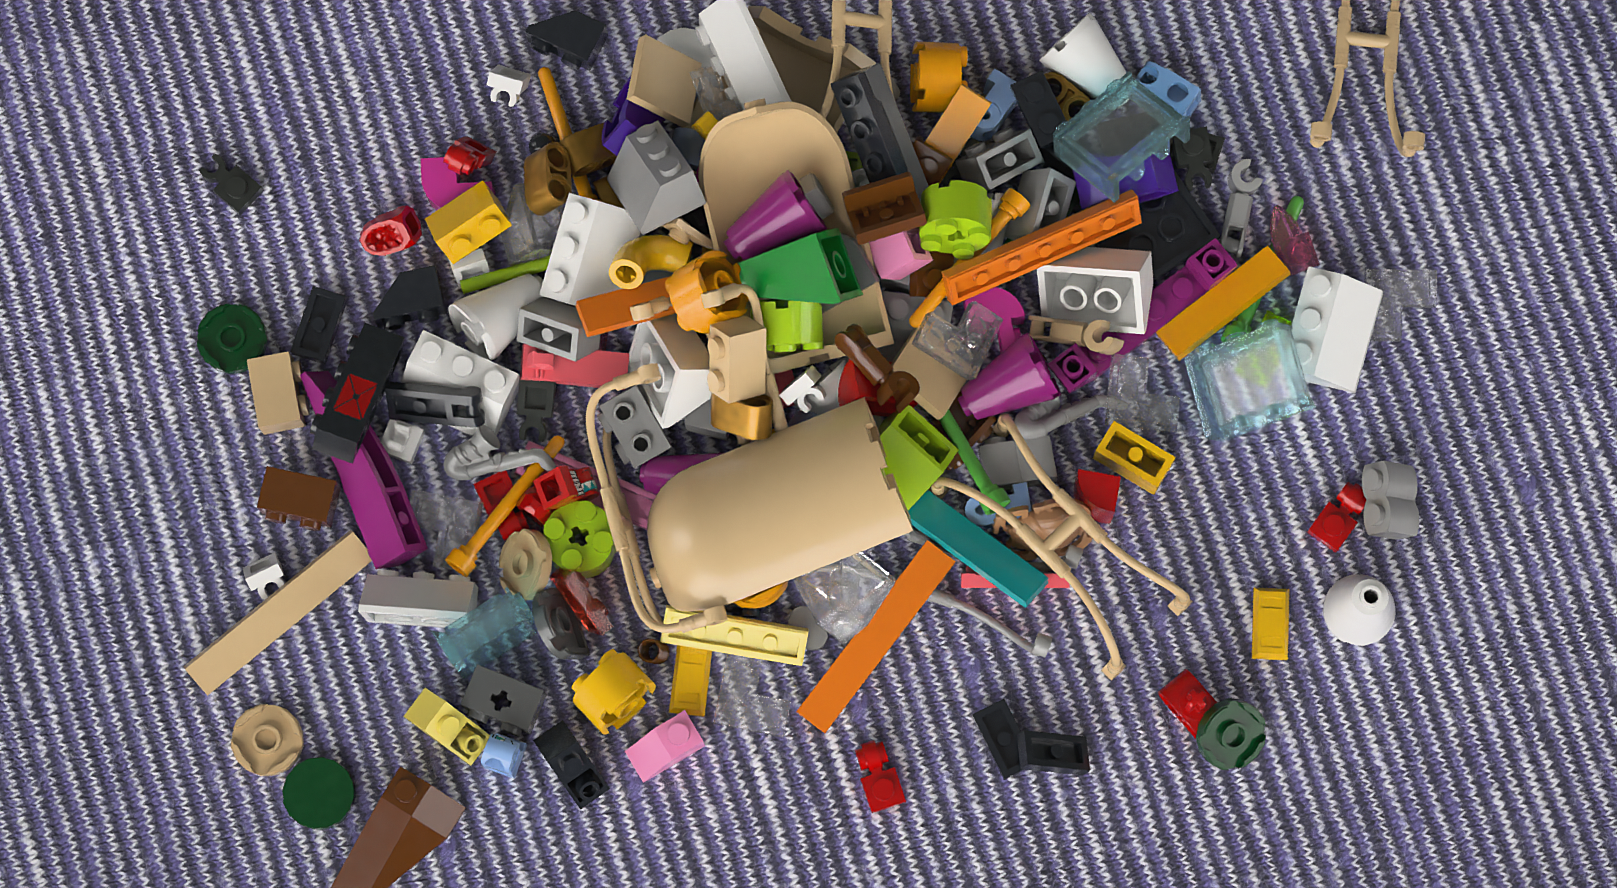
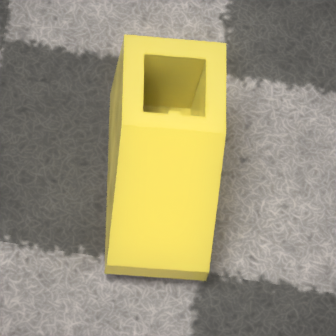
M427 688L423 689L403 716L470 766H472L485 748L490 736L456 708Z

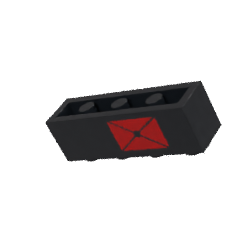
M364 323L359 336L356 334L352 335L346 354L350 356L347 362L344 360L340 361L334 380L338 382L335 388L329 386L322 403V406L325 407L323 415L316 413L312 422L310 433L315 435L313 450L353 464L383 398L385 387L389 384L400 360L405 337Z

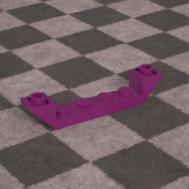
M1216 238L1189 257L1183 268L1152 290L1145 334L1107 331L1102 334V342L1107 337L1124 340L1123 347L1119 352L1113 355H1105L1092 351L1087 346L1082 347L1075 343L1047 366L1069 393L1096 380L1153 337L1156 331L1225 279L1238 266L1219 241Z

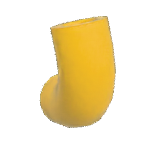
M665 235L640 236L625 243L615 254L609 268V276L617 286L623 289H633L642 283L648 271L663 270L674 273L677 269L690 262L694 242L689 241L686 245Z

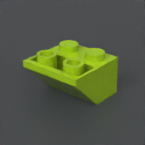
M910 405L901 413L897 410L883 420L878 428L887 456L885 460L888 467L883 468L885 475L893 473L907 510L944 473L959 451L956 446Z

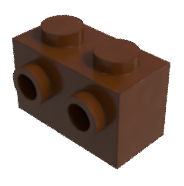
M267 466L257 508L262 514H266L265 520L286 524V520L290 519L299 521V526L304 529L320 531L321 526L332 527L341 486L336 480Z

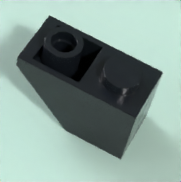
M576 10L528 25L525 31L527 40L531 43L530 47L536 52L546 56L552 53L561 57V62L575 70H579L582 67L588 71L591 70L608 37L606 24Z
M435 265L400 272L372 313L378 328L384 327V330H397L403 328L405 322L419 320L420 323H429L440 318L439 315L447 314L440 276Z
M563 720L533 740L580 809L610 789Z

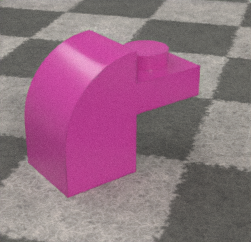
M444 157L421 158L422 186L428 201L436 211L479 183H460V175L448 169V164L443 162ZM492 181L485 182L495 195Z
M994 287L963 301L968 333L996 328L1000 354L1021 337L1019 327L1013 328V325L1024 324L1025 313L1018 299L1010 292Z

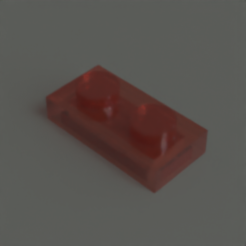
M558 568L550 575V579L588 632L603 636L613 628V625L606 617L609 614L607 608L600 600L591 596L587 590L589 583L580 572Z

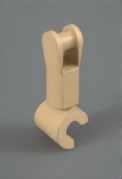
M1028 316V320H1031L1029 335L1033 340L1068 345L1076 343L1078 346H1087L1090 350L1105 355H1113L1119 352L1124 344V340L1107 337L1102 342V334L1110 329V322L1106 320H1095L1088 324L1087 322ZM1045 323H1051L1050 336H1043Z

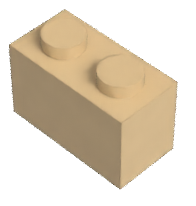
M747 315L710 324V339L707 344L709 352V373L707 375L709 391L728 404L765 394L766 327Z
M289 351L247 359L258 428L262 433L266 435L306 427L304 416L310 415L307 397L305 394L300 395L298 382L302 381L300 374L303 373L300 361H294Z

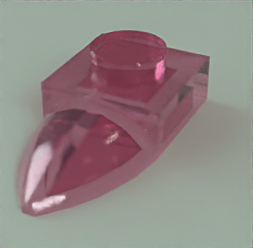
M1279 205L1274 206L1270 221L1272 244L1276 256L1289 269L1291 274L1289 276L1305 271L1308 267L1320 265L1309 232L1303 233L1290 213Z

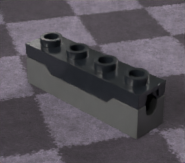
M881 63L854 71L831 83V88L869 184L910 172L920 200L922 192L928 187V183Z

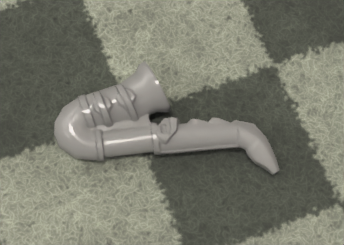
M1094 395L1091 398H1082L1081 401H1075L1072 405L1065 403L1059 409L1061 404L1058 397L1024 407L1016 415L1014 423L1024 439H1036L1048 435V432L1061 425L1075 422L1079 417H1085L1087 413H1093L1097 408L1105 407L1111 410H1124L1126 405L1112 396Z
M484 424L477 427L476 433L470 439L452 447L446 454L443 464L446 474L457 481L473 480L474 477L491 472H502L533 463H539L548 472L557 466L544 450L531 448L530 450L521 448L519 451H509L508 454L501 452L491 456L490 451L499 449L501 445L496 434Z

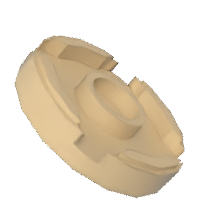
M521 529L522 531L512 533L503 545L499 557V568H503L504 576L500 577V584L506 595L515 600H533L535 594L544 590L551 574L552 554L550 544L542 533L532 529Z
M260 704L250 708L236 720L233 728L231 749L236 760L247 771L259 776H276L289 770L298 761L304 747L303 731L299 721L287 709L280 706Z

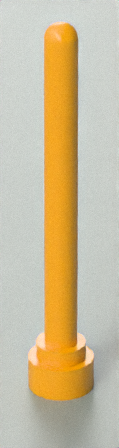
M542 67L538 71V76L561 141L573 133L552 71L548 67ZM587 175L573 177L579 196L602 202L601 199H598L597 195L593 194Z
M1009 188L1000 198L999 212L992 219L991 240L984 248L975 251L972 258L984 252L1010 219L1021 218L1031 207L1030 203L1019 192ZM958 259V260L956 261V263H955L952 267H954V266H956V265H958V264H961V263H963V262H965V261H967V260H970V259H965V260ZM943 278L910 316L909 324L913 328L920 327L946 297Z
M556 435L544 447L543 450L552 460L565 444L564 438ZM533 463L527 468L465 546L460 545L458 549L453 548L448 554L445 561L456 572L464 577H468L476 567L475 561L478 559L476 554L513 510L523 493L534 484L533 480L537 479L544 471L539 463Z

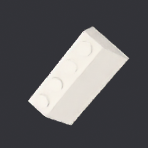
M716 0L699 13L700 26L695 27L697 35L703 47L709 45L714 57L710 58L711 65L717 77L724 76L728 88L724 89L732 108L738 106L741 112L745 110L744 103L764 98L766 105L778 102H792L744 0Z

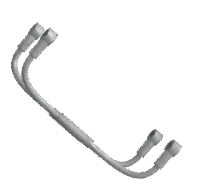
M914 527L912 532L903 535L908 537V541L921 544L922 546L928 540L945 554L955 557ZM1069 544L1062 560L1070 568L1077 569L1084 549ZM1028 562L1039 571H1053L1045 562ZM829 564L814 570L867 577L889 583L891 587L900 576L898 574L893 576L876 570L840 564ZM937 588L927 599L948 608L955 607L976 617L1035 656L1045 658L1053 637L1038 632L1035 642L1032 644L992 616L966 602L956 599L955 595L938 590Z

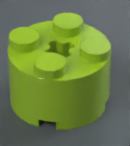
M953 180L950 181V187L939 188V183L928 186L922 192L920 203L927 220L926 225L919 227L920 246L923 250L953 254L955 258L965 260L972 258L975 251L984 248L990 242L992 198L987 197V190L984 187L968 181Z
M780 299L759 300L763 324L766 327L767 351L792 352L802 347L803 350L824 349L821 303ZM751 307L750 316L754 320L753 311Z
M575 501L556 509L546 521L543 535L550 544L552 563L560 572L578 578H591L604 572L610 566L614 559L616 548L606 512L590 501ZM581 533L582 536H586L587 544L580 546L579 543H574L577 534Z

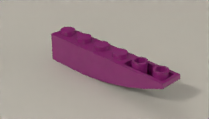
M329 371L304 372L300 374V377L304 384L306 395L311 402L315 415L316 413L323 415L325 407L322 406L326 391L329 386L335 388L337 381L334 380ZM370 425L353 464L332 456L330 457L336 466L343 484V490L348 497L356 523L360 528L368 548L369 557L373 561L375 569L397 567L426 551L428 547L404 486L388 453Z

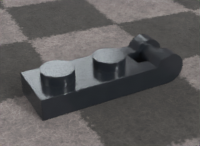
M390 382L385 387L389 419L470 428L480 427L485 423L484 410L480 409L479 404L483 400L481 388L469 386L461 389ZM458 405H464L466 410H459Z

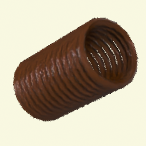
M647 638L639 644L638 655L645 662L662 664L669 657V648L666 643H662L660 640ZM656 643L659 649L658 655L651 659L649 649Z

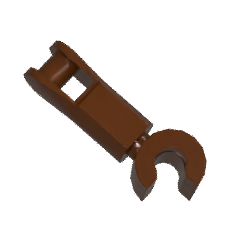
M851 324L847 327L846 332L841 331L836 334L835 344L837 348L853 361L873 386L881 385L876 392L877 401L880 406L893 396L896 401L895 408L901 413L919 394V382L913 375L905 371H896L890 374L894 368L871 343L859 325Z

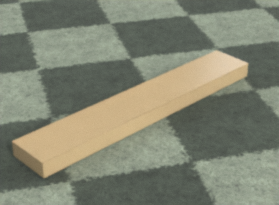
M352 530L348 531L183 666L184 669L208 696L372 561L369 557L368 549Z

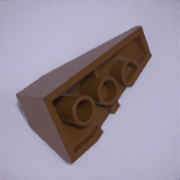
M400 766L378 801L331 888L391 887L398 878L416 866L422 858L448 839L466 807Z

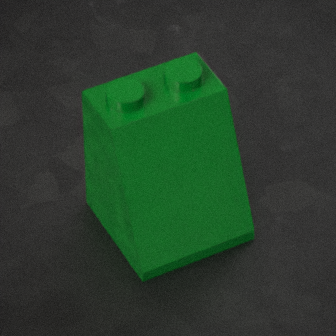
M839 228L814 233L739 263L741 283L753 288L758 298L837 304L863 295Z

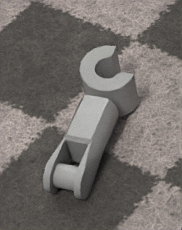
M1243 159L1237 162L1227 178V184L1233 193L1229 196L1219 243L1227 252L1235 253L1237 258L1241 257L1253 203V197L1249 195L1253 194L1263 181V179L1257 177L1251 182H1244L1241 179L1240 175L1247 171L1251 159ZM1228 229L1240 232L1239 240L1228 238Z

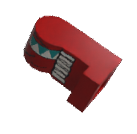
M567 465L558 466L533 480L544 510L558 509L575 501H591L600 495L590 467L574 470V468L569 469ZM547 485H550L555 490L557 497L554 499L549 495Z

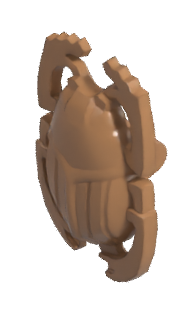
M1073 498L1074 501H1076L1089 515H1091V509L1083 501ZM1054 499L1033 504V511L1030 512L1028 505L1007 509L1015 517L1021 516L1018 520L1023 524L1027 523L1043 540L1069 517L1066 511ZM995 514L996 518L993 520L992 531L994 534H998L1001 526L1011 536L1006 541V547L1025 561L1037 559L1038 555L1016 534L1017 530L1011 524L1006 525L1007 521L1000 515ZM1079 526L1054 552L1059 557L1065 556L1068 549L1067 545L1070 543L1084 549L1093 538ZM1079 535L1080 537L1078 538V540L1072 543L1073 540H1075L1076 537ZM1011 546L1017 547L1018 549H1025L1026 551H1015L1011 548Z

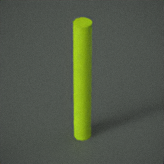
M551 255L460 280L463 294L501 284L525 274L533 275L546 271Z

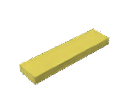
M666 605L663 624L677 623L679 619L693 616L703 611H680L670 605ZM727 615L728 621L721 624L705 626L682 633V631L661 633L660 642L802 666L809 629Z

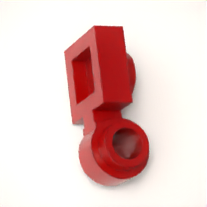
M464 136L455 140L454 144L449 147L443 162L448 164L449 170L459 175L464 173L470 175L474 169L491 164L497 151L468 136Z
M507 471L498 472L473 484L488 517L513 487ZM512 510L498 527L504 541L514 532L522 531L521 529H530L521 510L516 513Z
M1348 481L1336 497L1341 502L1340 508L1328 502L1307 531V533L1334 552L1339 550L1358 523L1348 514L1354 511L1360 515L1365 507L1366 498L1362 486L1358 483L1353 485Z
M872 740L860 744L861 748L855 750L861 771L868 769L872 773V775L860 778L871 813L873 814L906 803L895 767L882 770L883 763L889 762L883 742L875 743Z

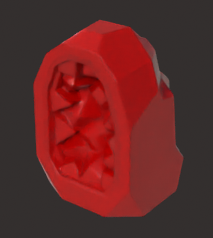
M408 205L400 206L392 211L378 215L366 223L360 233L359 241L368 253L386 256L415 245L422 236L421 223L413 208Z
M535 485L528 488L516 504L523 514L543 528L550 515L556 510L543 509ZM547 485L548 493L554 499L557 497L556 492Z

